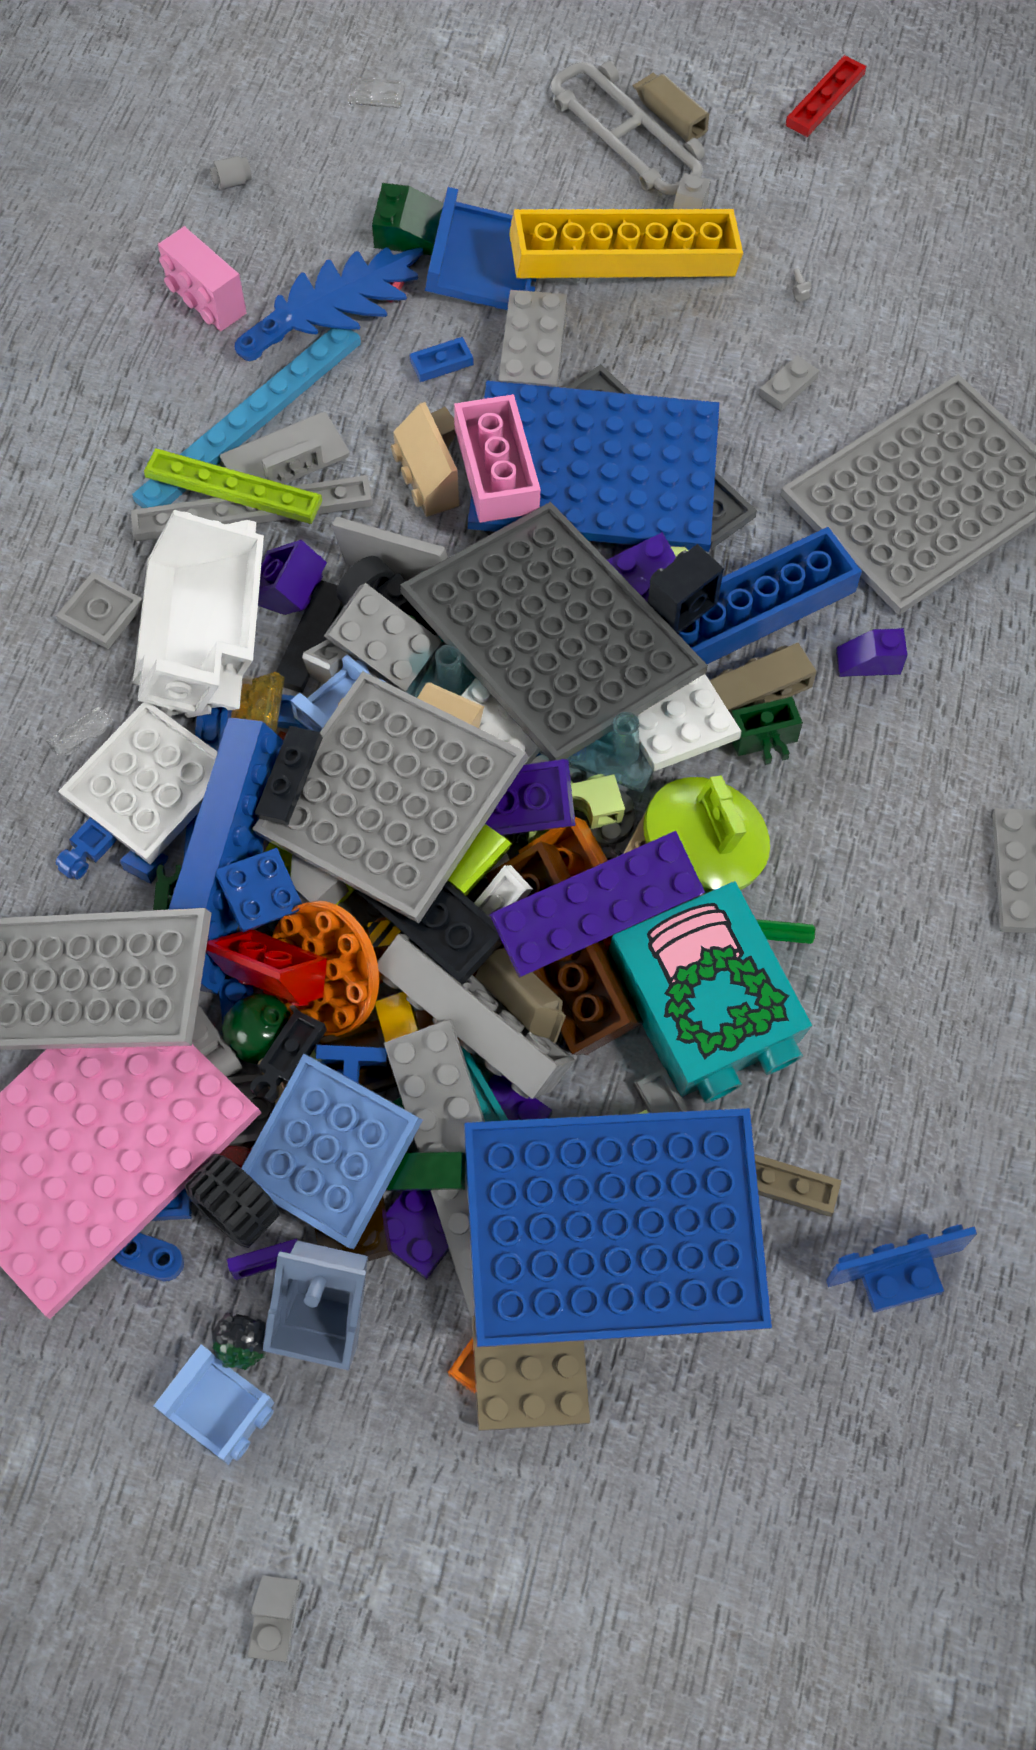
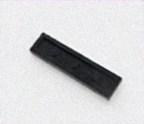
M323 580L318 583L272 678L275 685L303 693L310 678L302 659L303 652L328 640L324 637V634L344 606L337 597L338 585Z

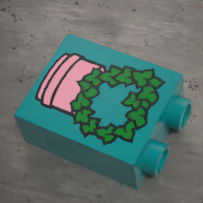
M736 881L613 935L608 952L644 1022L642 1024L681 1097L698 1090L704 1103H710L742 1086L736 1073L737 1071L760 1062L765 1074L769 1075L792 1065L803 1057L797 1044L800 1043L813 1025Z

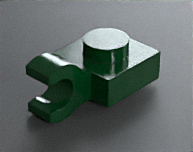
M163 865L158 866L156 872L158 882L155 885L153 910H169L174 894L173 890L176 887L181 871L180 865H176L175 874L171 877L165 876Z

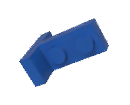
M317 1045L316 1060L324 1065H344V1069H337V1072L359 1084L360 1066L387 1067L388 1054L386 1048Z

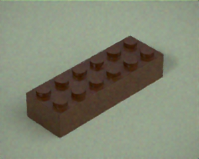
M542 841L485 874L489 883H491L504 865L512 866L533 888L528 896L571 878L556 845ZM603 940L533 971L563 1001L561 1011L566 1016L561 1027V1033L572 1055H588L644 1023Z

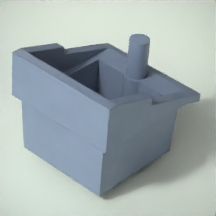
M296 1241L290 1254L279 1252L266 1323L263 1351L349 1370L358 1346L368 1256L302 1241Z

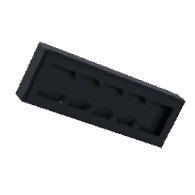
M289 726L256 808L255 815L257 818L289 825L323 739L320 732Z

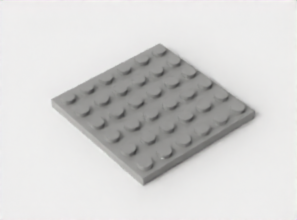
M362 671L320 731L323 739L289 825L259 819L253 827V831L256 835L420 923L527 761L528 756L525 751Z

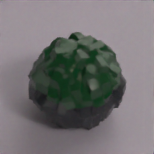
M228 1312L225 1313L221 1320H218L217 1326L212 1330V1348L224 1368L236 1367L247 1370L265 1357L266 1351H263L266 1322L260 1319L254 1320L249 1316L240 1314L232 1316Z

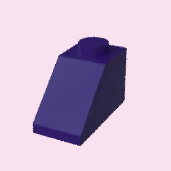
M904 628L872 629L836 648L839 677L901 675L908 656Z

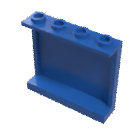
M447 187L425 291L508 311L510 290L535 292V287L530 286L531 281H537V278H516L509 236L513 215L456 202L458 189Z

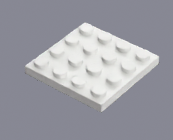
M143 702L58 792L64 799L86 816L94 819L116 839L151 865L199 813L218 752L157 707Z

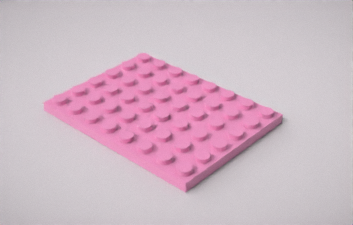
M193 1044L192 1046L46 1049L0 1092L1 1268L47 1318L51 1319L185 1188V1184L214 1154H220L261 1114V1111Z

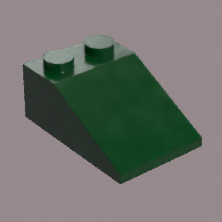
M382 183L372 221L374 248L384 249L388 247L391 251L399 252L422 248L423 255L432 256L444 203L411 186Z

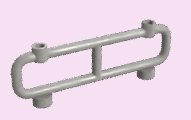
M611 61L603 63L598 69L590 63L578 62L568 66L553 77L551 90L556 96L554 98L556 108L560 112L570 109L640 174L638 178L639 183L645 191L654 187L662 194L676 195L681 180L674 184L664 182L656 168L650 169L619 140V138L641 124L692 170L690 175L701 177L703 171L699 160L704 158L705 151L700 141L692 138L684 143L683 146L614 84L619 80V73ZM577 74H586L633 117L609 131L576 101L575 95L571 90H564L561 85Z

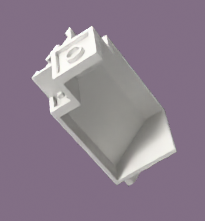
M177 510L172 512L147 560L133 683L139 685L138 701L161 706V711L170 718L172 715L185 713L187 718L211 714V708L225 707L228 711L240 709L242 678L252 663L254 654L264 535L256 533V522L244 520L223 524L219 521L194 516L188 512Z

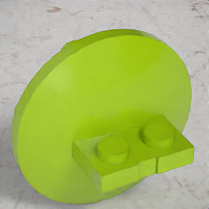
M722 775L710 778L685 777L672 781L655 794L645 812L643 829L646 844L676 831L705 891L703 894L733 881H736L739 889L742 890L756 880L767 864L770 853V837L764 819L747 797L725 784Z

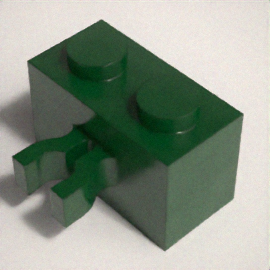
M793 696L731 712V716L741 730L740 739L733 741L737 756L763 750L762 758L764 764L768 765L772 761L771 748H774L775 751L780 753L782 761L788 760L790 753L786 744L798 742L803 724Z

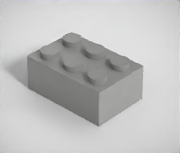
M366 583L358 587L324 634L326 639L353 659L364 663L368 670L377 677L404 692L441 643L439 638Z

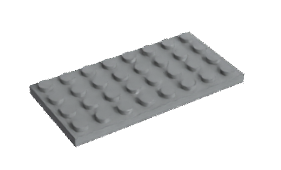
M206 908L0 918V1050L192 1046L212 913Z

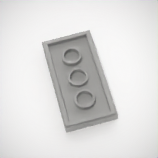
M336 517L332 524L345 563L349 565H354L362 558L376 556L395 575L399 573L407 581L448 558L445 547L341 517Z

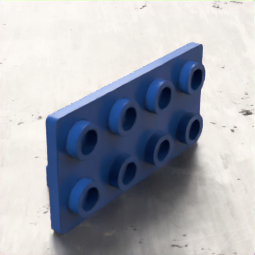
M955 1225L942 1230V1235L929 1239L928 1234H922L908 1239V1245L895 1248L893 1243L876 1247L872 1250L873 1254L860 1257L859 1253L845 1255L839 1258V1263L832 1268L833 1270L826 1279L827 1285L832 1287L862 1278L873 1313L941 1295L944 1289L933 1259L964 1250L977 1235L975 1227L964 1229L962 1225Z

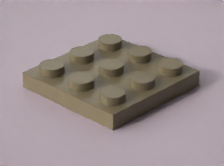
M472 1316L478 1431L590 1423L584 1341L476 1347L475 1316Z

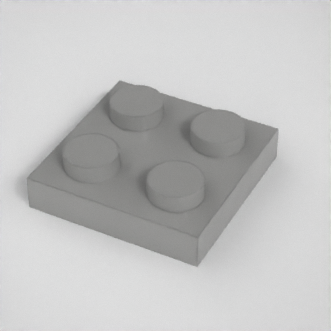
M92 572L56 617L62 625L109 649L141 610L143 599Z

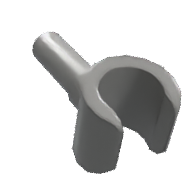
M795 268L793 272L798 285L793 286V296L797 302H802L811 298L809 291L812 284L810 281L805 282L800 269Z

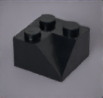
M696 544L690 550H684L679 553L674 562L665 569L660 568L652 575L648 604L679 634L718 604L724 568Z

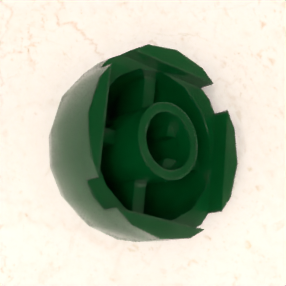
M251 994L237 1001L226 1013L222 1026L224 1040L228 1046L231 1044L233 1049L238 1052L236 1056L241 1060L258 1064L264 1058L292 1015L287 1006L278 998L268 994Z

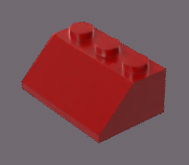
M253 929L207 941L206 953L225 974L238 979V982L241 984L261 988L265 994L280 996L287 999L289 1004L295 1006H306L311 1001L323 998L327 958Z

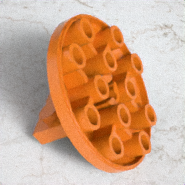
M311 901L293 907L292 912L298 909L299 911L281 918L272 937L327 958L323 998L311 1001L306 1006L296 1007L300 1012L325 1024L327 1031L323 1036H339L351 1032L361 1026L371 1014L377 999L379 984L383 983L381 979L382 973L378 970L377 958L372 943L361 924L348 911L336 904L326 901ZM276 995V998L287 1006L292 1015L294 1012L289 1007L292 1005L288 1003L287 999Z

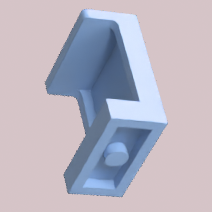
M349 655L342 658L343 668L312 695L306 698L299 693L291 700L294 717L308 730L320 732L336 710L340 700L346 696L362 671L370 674L364 663L360 660H353Z
M200 1345L154 1404V1407L229 1465L233 1458L237 1461L244 1455L251 1443L248 1438L256 1427L262 1429L270 1420L274 1412L271 1407L275 1402L270 1396L261 1392L230 1367L224 1368L222 1362L211 1351Z

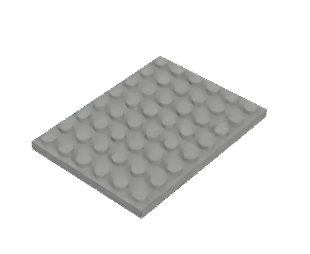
M957 374L782 487L780 495L816 532L829 527L861 569L860 577L898 615H901L1036 523V446L965 379Z

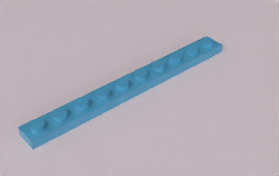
M331 328L180 455L218 465L221 462L220 455L243 444L361 344L360 336L351 329ZM150 479L137 489L132 496L134 502L139 506L148 508L169 505L188 489Z

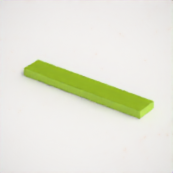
M155 448L144 469L146 478L308 524H312L322 503L321 494Z

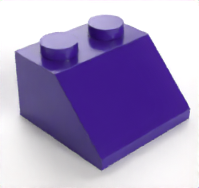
M302 540L268 550L261 562L258 606L282 615L297 611L301 612L309 604V596L313 588L322 580V571L327 562Z

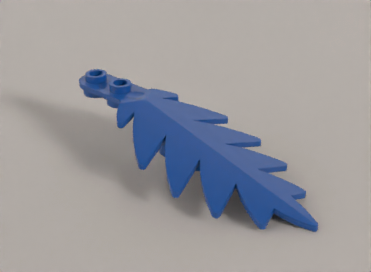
M386 247L372 259L368 266L360 252L355 251L345 264L342 276L339 275L332 260L328 259L317 276L315 289L312 287L304 272L300 273L291 287L288 302H286L282 295H277L274 303L275 311L236 340V353L246 361H254L272 344L282 341L284 336L292 329L308 334H318L317 328L312 324L336 329L359 330L361 328L358 322L342 312L363 316L387 317L386 310L367 298L393 301L406 300L407 296L405 293L387 282L417 280L419 278L418 274L408 267L421 257L423 249L416 248L393 255L391 250Z

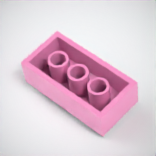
M514 394L455 403L454 428L479 523L524 516L540 508L541 489Z

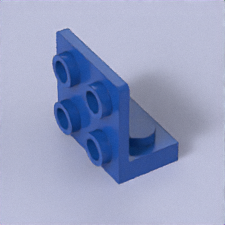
M277 848L218 868L215 872L241 932L249 931L281 919L286 915L294 914L299 909L292 912V908L302 904Z

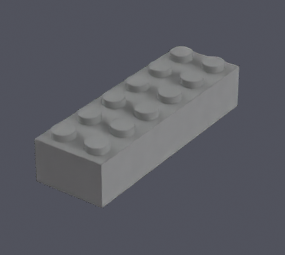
M398 934L377 962L378 970L382 973L381 979L387 985L394 989L399 987L408 995L406 999L412 1006L419 1010L425 1009L434 1017L432 1019L434 1024L448 1019L452 1020L457 1037L460 1038V1045L472 1054L478 1053L486 1060L485 1066L491 1072L498 1076L503 1074L512 1082L511 1087L522 1097L534 1099L552 1092L574 1063L575 1059L556 1043H553L548 1038L532 1034L473 975L461 985L424 951L417 947L406 934Z

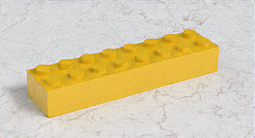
M514 209L509 232L516 278L731 277L736 275L743 256L734 209Z

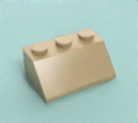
M426 402L420 403L393 431L395 444L391 445V450L395 461H401L402 463L401 472L407 485L411 484L413 487L411 492L416 507L421 506L425 516L428 517L459 506L458 470Z

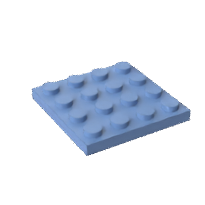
M303 1054L242 1169L260 1185L275 1204L346 1247L354 1249L423 1119L316 1059Z

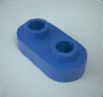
M138 1233L115 1256L116 1261L123 1268L160 1281L175 1279L184 1268V1257L175 1245ZM136 1244L137 1249L133 1254L128 1255L125 1253L128 1245ZM169 1255L170 1261L164 1266L158 1265V1260L161 1256Z

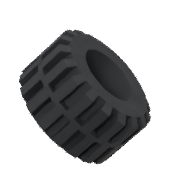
M214 1154L184 1186L188 1197L197 1208L226 1236L243 1247L249 1248L280 1216L276 1204L260 1185L232 1160L219 1154Z

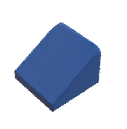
M131 850L122 857L120 863L124 871L152 884L157 876L158 866H164L169 858L161 853L150 865Z

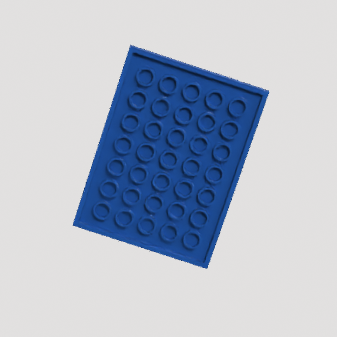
M486 381L484 399L514 394L541 489L540 507L552 502L588 541L637 545L663 532L671 547H685L687 550H690L698 544L706 552L710 551L720 402ZM471 493L468 529L496 532L524 517L517 516L479 523Z
M750 1108L464 1123L476 1347L772 1328Z

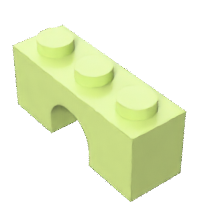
M598 774L589 777L586 781L577 783L571 781L574 809L582 811L587 816L591 829L622 822L625 807L614 774L609 776ZM549 830L526 832L528 844Z

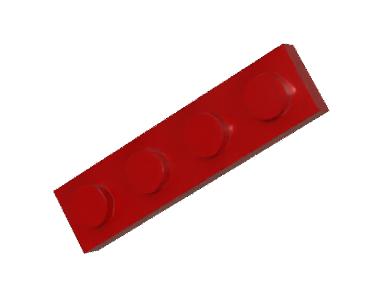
M844 55L787 116L785 126L809 137L865 75L867 66Z

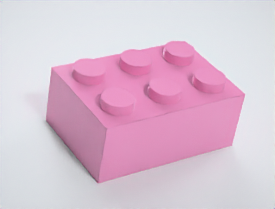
M185 226L158 244L161 255L159 261L164 268L166 286L171 292H177L189 308H195L207 324H213L221 332L247 314L239 273Z

